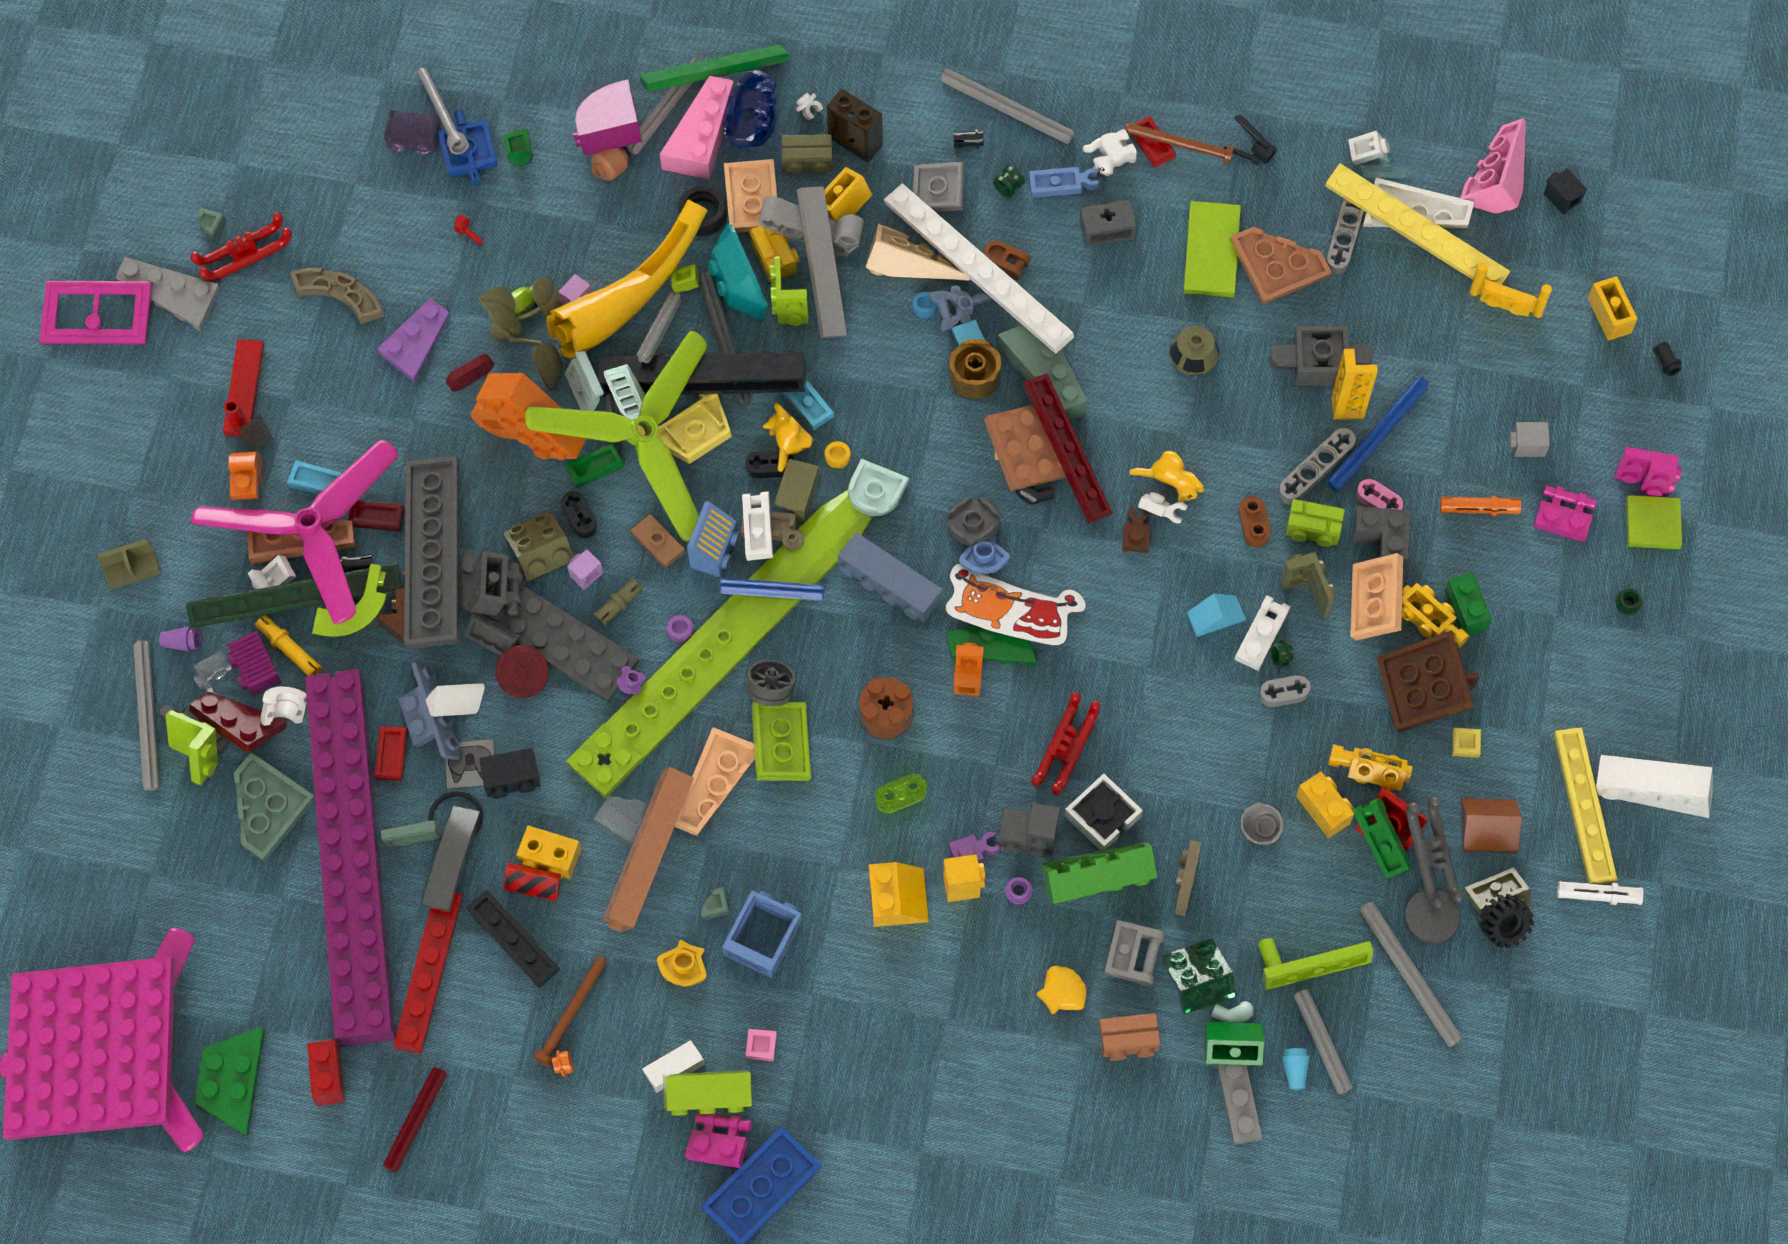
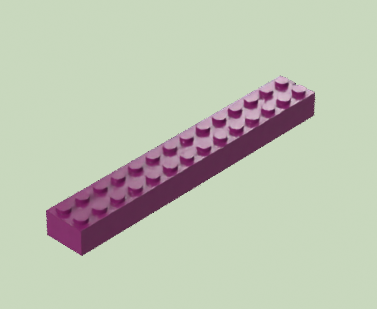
M359 669L335 672V677H331L330 673L305 676L334 1036L340 1047L394 1040L396 1035L364 679Z

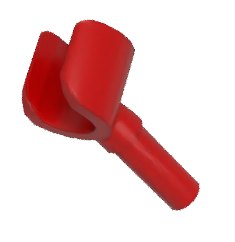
M458 215L454 222L455 232L461 235L465 234L478 245H482L484 240L468 228L471 223L470 220L464 215Z

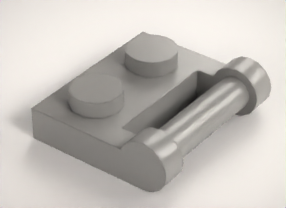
M1117 920L1104 975L1152 987L1155 979L1153 972L1160 943L1164 942L1165 933L1157 929ZM1141 938H1146L1149 940L1143 970L1142 972L1134 971Z

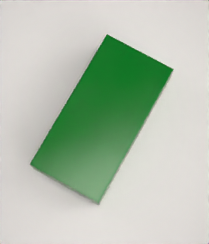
M613 443L565 463L576 488L624 468L623 462Z

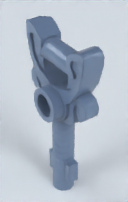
M957 285L952 286L949 292L935 291L928 295L929 300L937 304L942 320L939 330L942 332L947 331L958 322L960 324L970 322L971 318L969 315L974 311L973 306L992 300L994 303L996 302L986 292L970 297L968 292H961L960 287ZM946 300L951 301V303L954 305L955 316L951 315Z

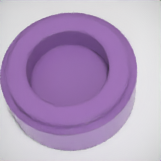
M676 615L668 621L667 634L672 641L684 643L692 637L694 632L693 623L688 617Z

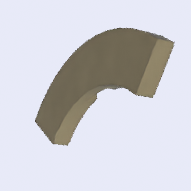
M307 268L290 272L298 297L325 295L338 299L352 309L360 324L385 317L381 305L374 294L355 278L345 273L325 271L322 268Z

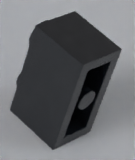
M533 747L479 758L487 797L502 798L511 792L527 793L535 790L536 787H541Z

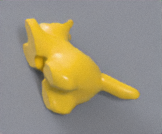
M775 403L774 408L777 413L773 414L762 428L769 429L771 436L776 435V441L780 448L778 471L782 472L787 465L788 455L799 454L802 450L810 448L813 438L778 403Z
M1173 451L1163 452L1161 458L1153 464L1151 469L1138 467L1129 471L1130 475L1155 478L1176 488L1178 502L1196 499L1198 492H1204L1201 482L1192 472L1184 470L1182 459Z

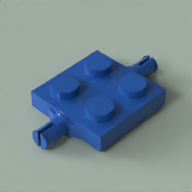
M456 110L454 116L457 124L454 126L458 132L465 135L469 147L462 154L456 155L451 153L447 145L448 134L446 130H438L448 175L453 177L469 174L471 185L476 186L474 179L476 177L479 186L482 183L479 171L498 166L487 120L466 122L464 110H459L461 118H459L458 110Z

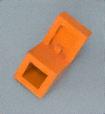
M258 451L231 453L228 462L231 500L258 499V484H262L263 460Z
M975 643L956 645L953 694L980 696L984 647H980Z

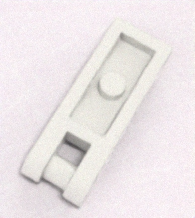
M769 491L761 492V495L751 496V493L742 494L746 559L749 561L773 558ZM761 505V508H752V506Z
M1266 595L1234 660L1259 671L1291 606L1285 603L1283 605L1274 602V598ZM1268 611L1277 614L1275 620L1266 616Z

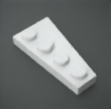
M1380 178L1375 179V186L1442 228L1468 227L1474 205L1473 201ZM1366 213L1363 227H1388Z

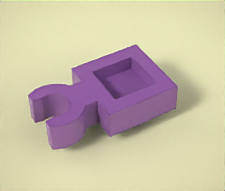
M994 832L984 834L979 841L976 840L973 834L949 843V849L953 858L977 854L978 863L984 862L982 854L995 855L1000 851V846L990 847L987 845L989 840L995 839Z

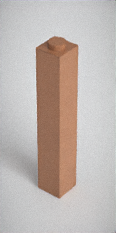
M672 767L664 769L660 775L602 918L603 921L609 923L608 927L615 931L623 933L624 930L628 931L634 928L693 782V777Z

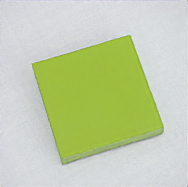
M1628 495L1626 498L1627 547L1680 550L1682 547L1680 498Z

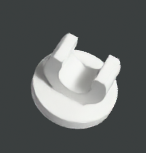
M806 93L796 101L799 105L796 111L799 112L803 109V116L807 120H811L814 117L810 112V107L815 108L817 112L823 109L820 102L813 101L816 97L815 93L812 95Z

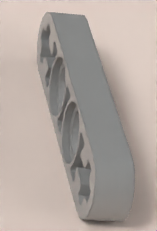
M1346 199L1343 200L1326 259L1332 274L1337 275L1343 274L1348 268L1364 213L1357 206L1356 208L1351 207L1352 203ZM1345 215H1352L1357 221L1353 224H1348L1343 220V217ZM1339 236H1346L1351 242L1348 245H1341L1338 243L1337 238ZM1337 253H1342L1340 264H1334Z
M1341 428L1326 439L1281 482L1278 492L1281 501L1286 504H1292L1293 499L1300 500L1353 450L1356 440L1355 434L1349 429ZM1339 439H1348V443L1341 444L1338 447V451L1335 449V447L1338 445ZM1321 453H1329L1333 460L1330 463H1323L1320 461L1319 455ZM1305 469H1310L1315 473V478L1307 480L1302 477L1301 472ZM1297 481L1299 485L1296 487L1295 494L1292 492L1286 494V489H1292Z

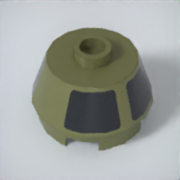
M1190 326L1173 338L1169 348V355L1173 366L1180 373L1187 376L1201 373L1205 375L1212 370L1219 360L1220 348L1208 329L1202 326Z

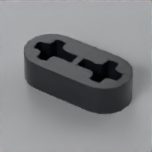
M779 451L752 452L745 461L746 471L753 478L783 477L785 468L782 472L778 471ZM792 454L788 455L787 462L789 459L794 460V456ZM755 461H760V469L754 468Z
M577 491L565 493L561 498V505L575 534L581 538L593 536L597 531V524L583 495ZM573 500L577 503L578 511L575 512L574 508L569 505V501ZM583 517L584 521L587 524L589 523L588 529H585L583 526L581 527L580 518Z

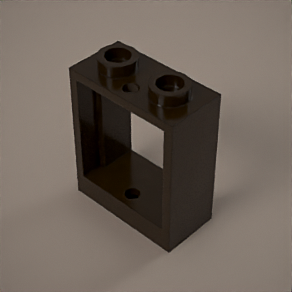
M841 88L827 105L828 134H832V141L869 163L883 146L882 113Z

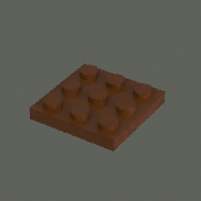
M1452 630L1377 657L1395 728L1399 733L1475 707L1456 636Z

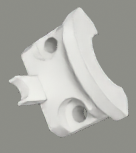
M280 686L265 691L260 718L263 726L270 725L273 718L276 717L288 718L295 724L302 723L307 703V693L299 689Z

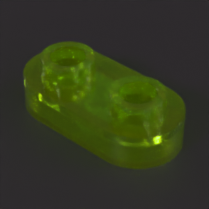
M909 774L882 785L875 793L876 806L884 813H893L915 804L926 796L927 783L922 776ZM915 783L918 785V788L912 790L908 786ZM892 794L894 797L891 800H886L884 795Z

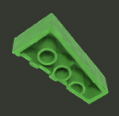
M1148 842L1040 863L1046 896L1053 904L1080 897L1093 896L1104 891L1124 889V886L1135 884V886L1151 883V879L1157 878L1153 850Z

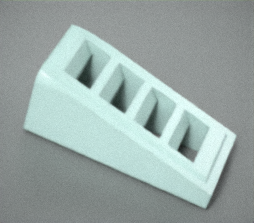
M628 364L604 371L605 379L620 413L630 419L637 418L645 393ZM624 376L626 377V379L621 381L615 380Z

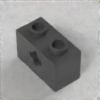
M1115 200L1109 204H1091L1081 208L1079 221L1086 247L1135 239L1136 222L1130 200Z

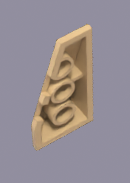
M878 224L866 259L865 268L869 269L871 273L878 276H883L884 274L889 277L970 280L944 255L934 254L930 246L924 243L921 245L913 244L908 241V235Z

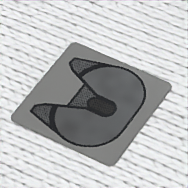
M493 740L459 742L461 758L457 761L446 758L447 788L484 785L479 758L494 755Z

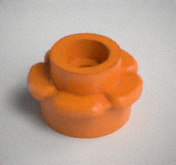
M557 1050V1057L552 1058L553 1067L556 1074L561 1073L563 1077H566L567 1074L574 1072L573 1062L569 1051L560 1053V1050Z

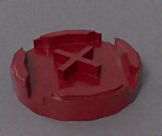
M518 645L509 648L500 656L496 664L495 675L498 685L506 694L514 698L525 699L535 696L544 688L548 680L549 668L546 659L540 651L531 646Z

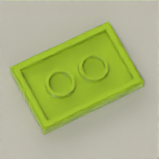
M753 701L751 706L756 781H809L811 779L806 702H787L783 705L772 707Z

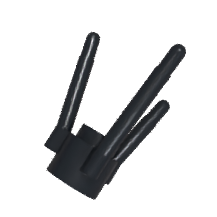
M1241 114L1236 115L1234 119L1256 142L1251 148V151L1254 152L1253 155L1236 148L1233 149V154L1251 160L1256 165L1260 161L1267 164L1273 158L1278 148L1268 142Z

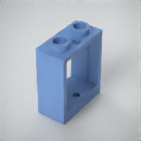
M752 890L722 946L723 956L773 979L802 923V914L796 906L790 903H784L783 905L774 901L775 898L764 891L757 893ZM756 907L790 923L772 959L738 943Z

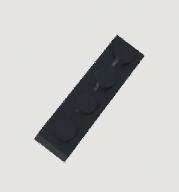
M488 890L466 907L469 914L538 988L560 971L557 964Z

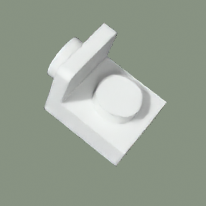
M1377 131L1348 140L1352 162L1355 165L1377 158L1382 163L1388 162L1387 153L1390 152L1388 141L1386 138H1382Z

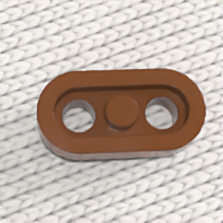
M1255 496L1246 497L1241 501L1238 511L1244 539L1251 547L1260 548L1269 542L1271 536L1266 507L1260 498ZM1252 505L1255 506L1257 510L1252 511L1248 507ZM1260 529L1262 533L1256 534L1253 530Z

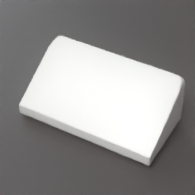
M482 683L437 686L425 699L430 715L436 717L476 714L481 704L485 686Z
M690 1040L642 1068L657 1093L663 1089L664 1074L691 1073L705 1065L701 1054Z

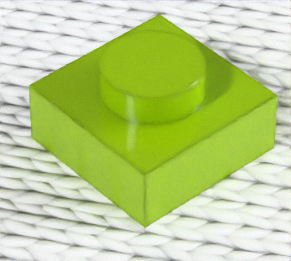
M696 264L673 271L671 274V286L674 293L690 291L693 288L699 287V271Z

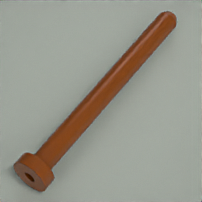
M1131 123L1125 126L1127 133L1219 157L1226 164L1230 163L1234 147L1227 146L1224 149Z
M599 956L596 958L544 1047L533 1055V1059L538 1063L550 1067L552 1053L606 965L604 957Z

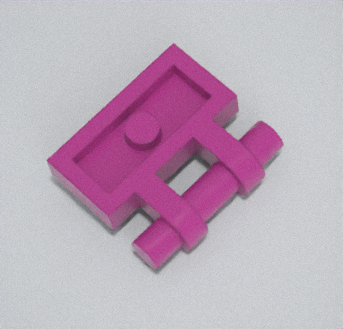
M1546 485L1543 495L1553 499L1551 503L1541 501L1534 527L1585 542L1593 515L1583 513V509L1585 507L1594 510L1597 500L1588 498L1587 494L1581 492L1578 495L1564 491V487L1556 486L1554 488ZM1565 501L1575 504V509L1560 506V502Z
M698 1112L695 1122L696 1124L705 1125L703 1131L692 1130L685 1152L687 1160L741 1168L748 1141L745 1137H739L741 1131H751L752 1121L742 1119V1116L737 1115L725 1117L719 1116L717 1112L714 1114H699ZM717 1127L729 1129L727 1135L715 1132Z

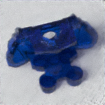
M762 71L746 73L737 82L734 91L729 95L726 121H724L722 129L728 142L735 147L747 149L748 147L764 145L774 131L777 121L775 106L777 95H774L776 82L772 81L769 73ZM746 110H752L756 117L751 121L743 119L742 114Z

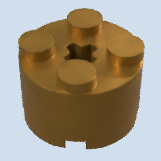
M969 339L962 342L959 347L952 351L949 361V380L954 392L958 396L970 399L990 397L994 394L1001 376V357L999 352L985 340Z

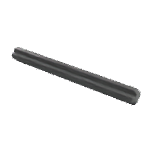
M709 271L701 272L699 274V283L721 353H737L714 277L710 275ZM750 393L734 394L739 406L748 405L751 401Z

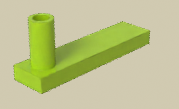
M1266 938L1258 943L1266 966L1263 969L1262 977L1265 990L1369 964L1372 962L1374 951L1370 941L1282 964L1273 938Z

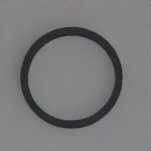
M458 791L449 792L440 796L432 804L428 821L433 820L436 807L447 798L460 796L471 800L476 805L478 811L481 812L475 835L479 832L483 823V811L479 802L470 794Z

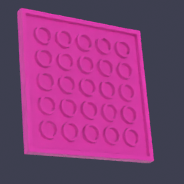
M173 957L12 974L3 1138L14 1140L170 1124L175 959Z

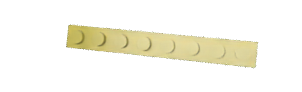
M1339 163L1326 182L1325 187L1470 279H1474L1478 264L1481 262L1488 265L1484 278L1485 281L1489 280L1502 285L1510 274V271L1341 163Z

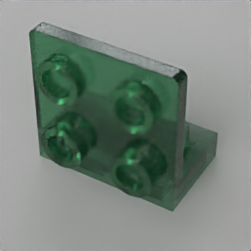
M1213 939L1201 941L1161 957L1164 966L1178 988L1180 1004L1184 1014L1237 996L1233 972Z

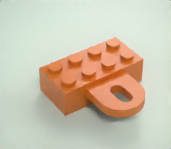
M489 373L475 399L478 402L471 411L472 419L481 428L505 439H517L522 444L529 446L533 450V454L543 460H547V458L558 460L577 459L587 439L528 429L525 422L527 407L562 408L524 373Z

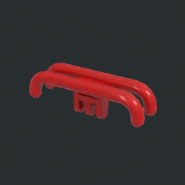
M276 212L273 214V221L269 225L252 233L247 231L244 233V237L241 238L240 235L235 237L236 241L234 242L231 240L226 241V246L207 255L200 256L198 252H193L190 255V259L195 265L205 266L231 254L233 262L214 271H209L205 267L199 270V275L203 280L216 281L281 250L291 241L292 231L287 227L283 228L282 236L278 240L257 250L255 242L272 235L282 226L283 216L280 212Z
M1077 692L1071 694L1065 713L1035 776L1031 779L1034 787H1040L1054 759L1065 762L1055 784L1051 787V792L1054 796H1059L1063 792L1093 729L1101 707L1098 701L1091 702L1087 716L1076 737L1077 730L1070 725L1081 700V696Z

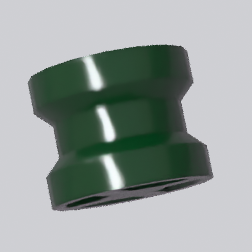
M1006 166L1003 169V174L993 180V184L1003 196L1011 198L1015 194V189L1020 188L1025 183V180L1017 169L1012 166Z

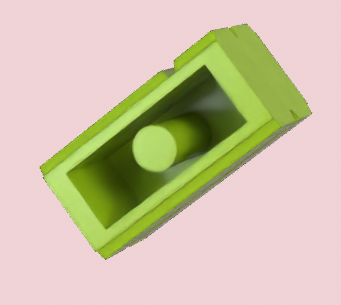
M1293 499L1285 535L1291 536V539L1297 542L1311 540L1316 541L1322 547L1337 546L1345 509Z

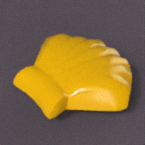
M680 940L678 947L657 957V964L662 976L672 984L682 987L693 986L703 982L707 976L701 958L705 949L692 946Z
M1052 966L1047 970L1043 989L1037 992L1036 995L1047 1005L1052 1015L1059 1009L1082 1010L1086 1000V986L1074 970L1067 967Z

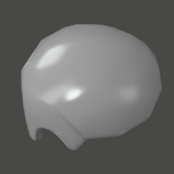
M1256 803L1246 808L1241 816V830L1245 837L1254 844L1270 845L1281 837L1284 831V819L1273 806Z

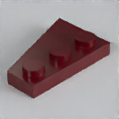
M208 692L190 703L189 708L190 713L215 728L218 733L246 753H249L286 729V720L276 717L273 718L270 725L263 726L260 721L262 711L212 692Z

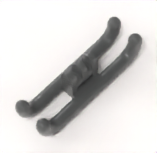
M1432 796L1428 799L1427 810L1434 836L1423 839L1418 818L1420 810L1418 803H1409L1406 815L1427 898L1434 908L1440 909L1444 902L1437 893L1430 866L1437 869L1442 868L1447 890L1455 902L1461 903L1464 900V894L1457 885L1438 808L1441 800L1437 796Z

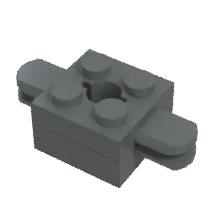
M1296 326L1293 344L1274 345L1270 352L1269 363L1274 370H1294L1295 386H1334L1344 349L1355 350L1356 365H1371L1374 353L1368 344H1349L1348 326Z

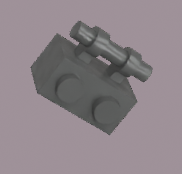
M482 551L473 563L471 612L497 616L506 604L509 615L518 614V608L522 601V596L519 594V585L522 584L523 575L520 573V565L517 563L510 564V570H507L508 555ZM507 584H509V592L506 591Z

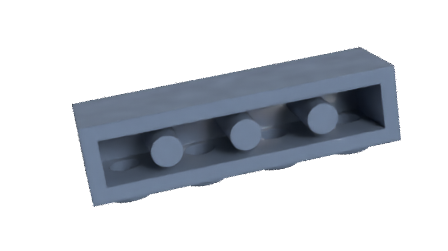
M857 532L838 555V566L843 574L848 577L854 576L861 581V584L867 590L872 592L875 590L882 595V598L892 606L896 604L913 620L918 619L924 623L942 600V588Z

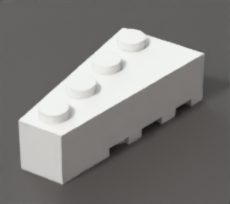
M1601 755L1596 786L1598 795L1609 800L1619 799L1709 818L1713 794L1712 767Z

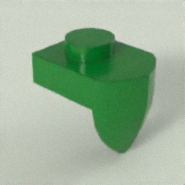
M522 129L502 134L509 162L519 167L529 164L534 154L528 130Z

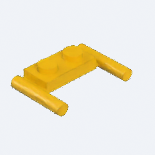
M1484 262L1478 264L1469 291L1472 296L1481 295L1480 301L1485 302L1491 307L1509 310L1515 315L1528 317L1531 312L1536 318L1542 317L1552 291L1550 285H1543L1538 298H1535V296L1489 280L1485 281L1484 278L1488 265Z

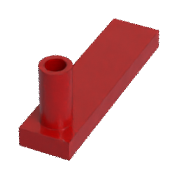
M237 339L228 400L223 406L225 411L223 433L225 436H251L264 352L263 341Z

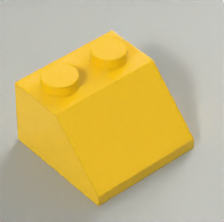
M898 862L869 864L874 927L929 922L924 868Z

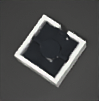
M1102 774L1065 809L1064 816L1100 851H1104L1119 839V833L1122 829L1128 831L1142 817L1143 810L1105 774Z

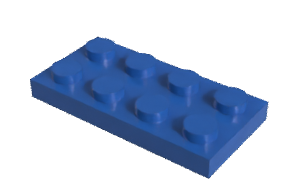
M781 1126L700 1207L736 1244H746L822 1168V1165Z

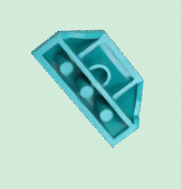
M732 223L727 224L712 250L710 261L707 264L708 271L711 276L715 277L718 294L721 297L723 296L727 306L759 321L764 320L768 304L761 292L759 283Z

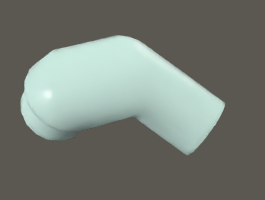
M1247 1001L1241 1002L1240 1005L1230 1010L1216 1004L1211 1017L1222 1022L1244 1023L1253 1016L1254 1008Z

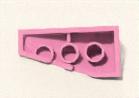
M1524 118L1502 125L1488 147L1491 150L1484 160L1478 162V172L1474 177H1469L1466 181L1461 199L1473 201V207L1495 214L1511 211L1518 207L1524 184L1526 121Z

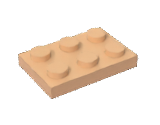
M774 159L724 163L729 224L732 223L736 233L749 232L751 229L760 226L758 220L763 199L767 196L777 197Z
M1395 553L1353 564L1351 638L1361 640L1401 630L1403 556Z

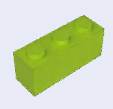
M742 1070L664 1074V1109L671 1111L673 1116L688 1115V1110L699 1109V1114L716 1113V1108H727L729 1113L744 1112V1107H752L751 1072Z

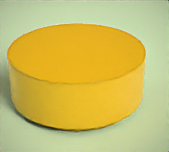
M835 441L826 447L825 461L830 467L839 469L845 467L850 462L851 454L847 444Z

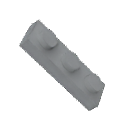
M1216 1064L1233 1145L1262 1140L1247 1065Z

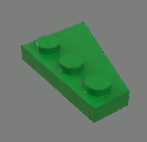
M976 625L946 632L952 660H956V645L975 643L980 647H984L983 662L989 660L1002 661V664H1012V662L1036 666V659L1030 640L993 632Z

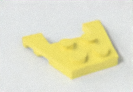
M697 394L701 400L661 426H658L657 436L669 448L672 455L691 464L732 437L718 394ZM638 425V432L645 436L644 428Z

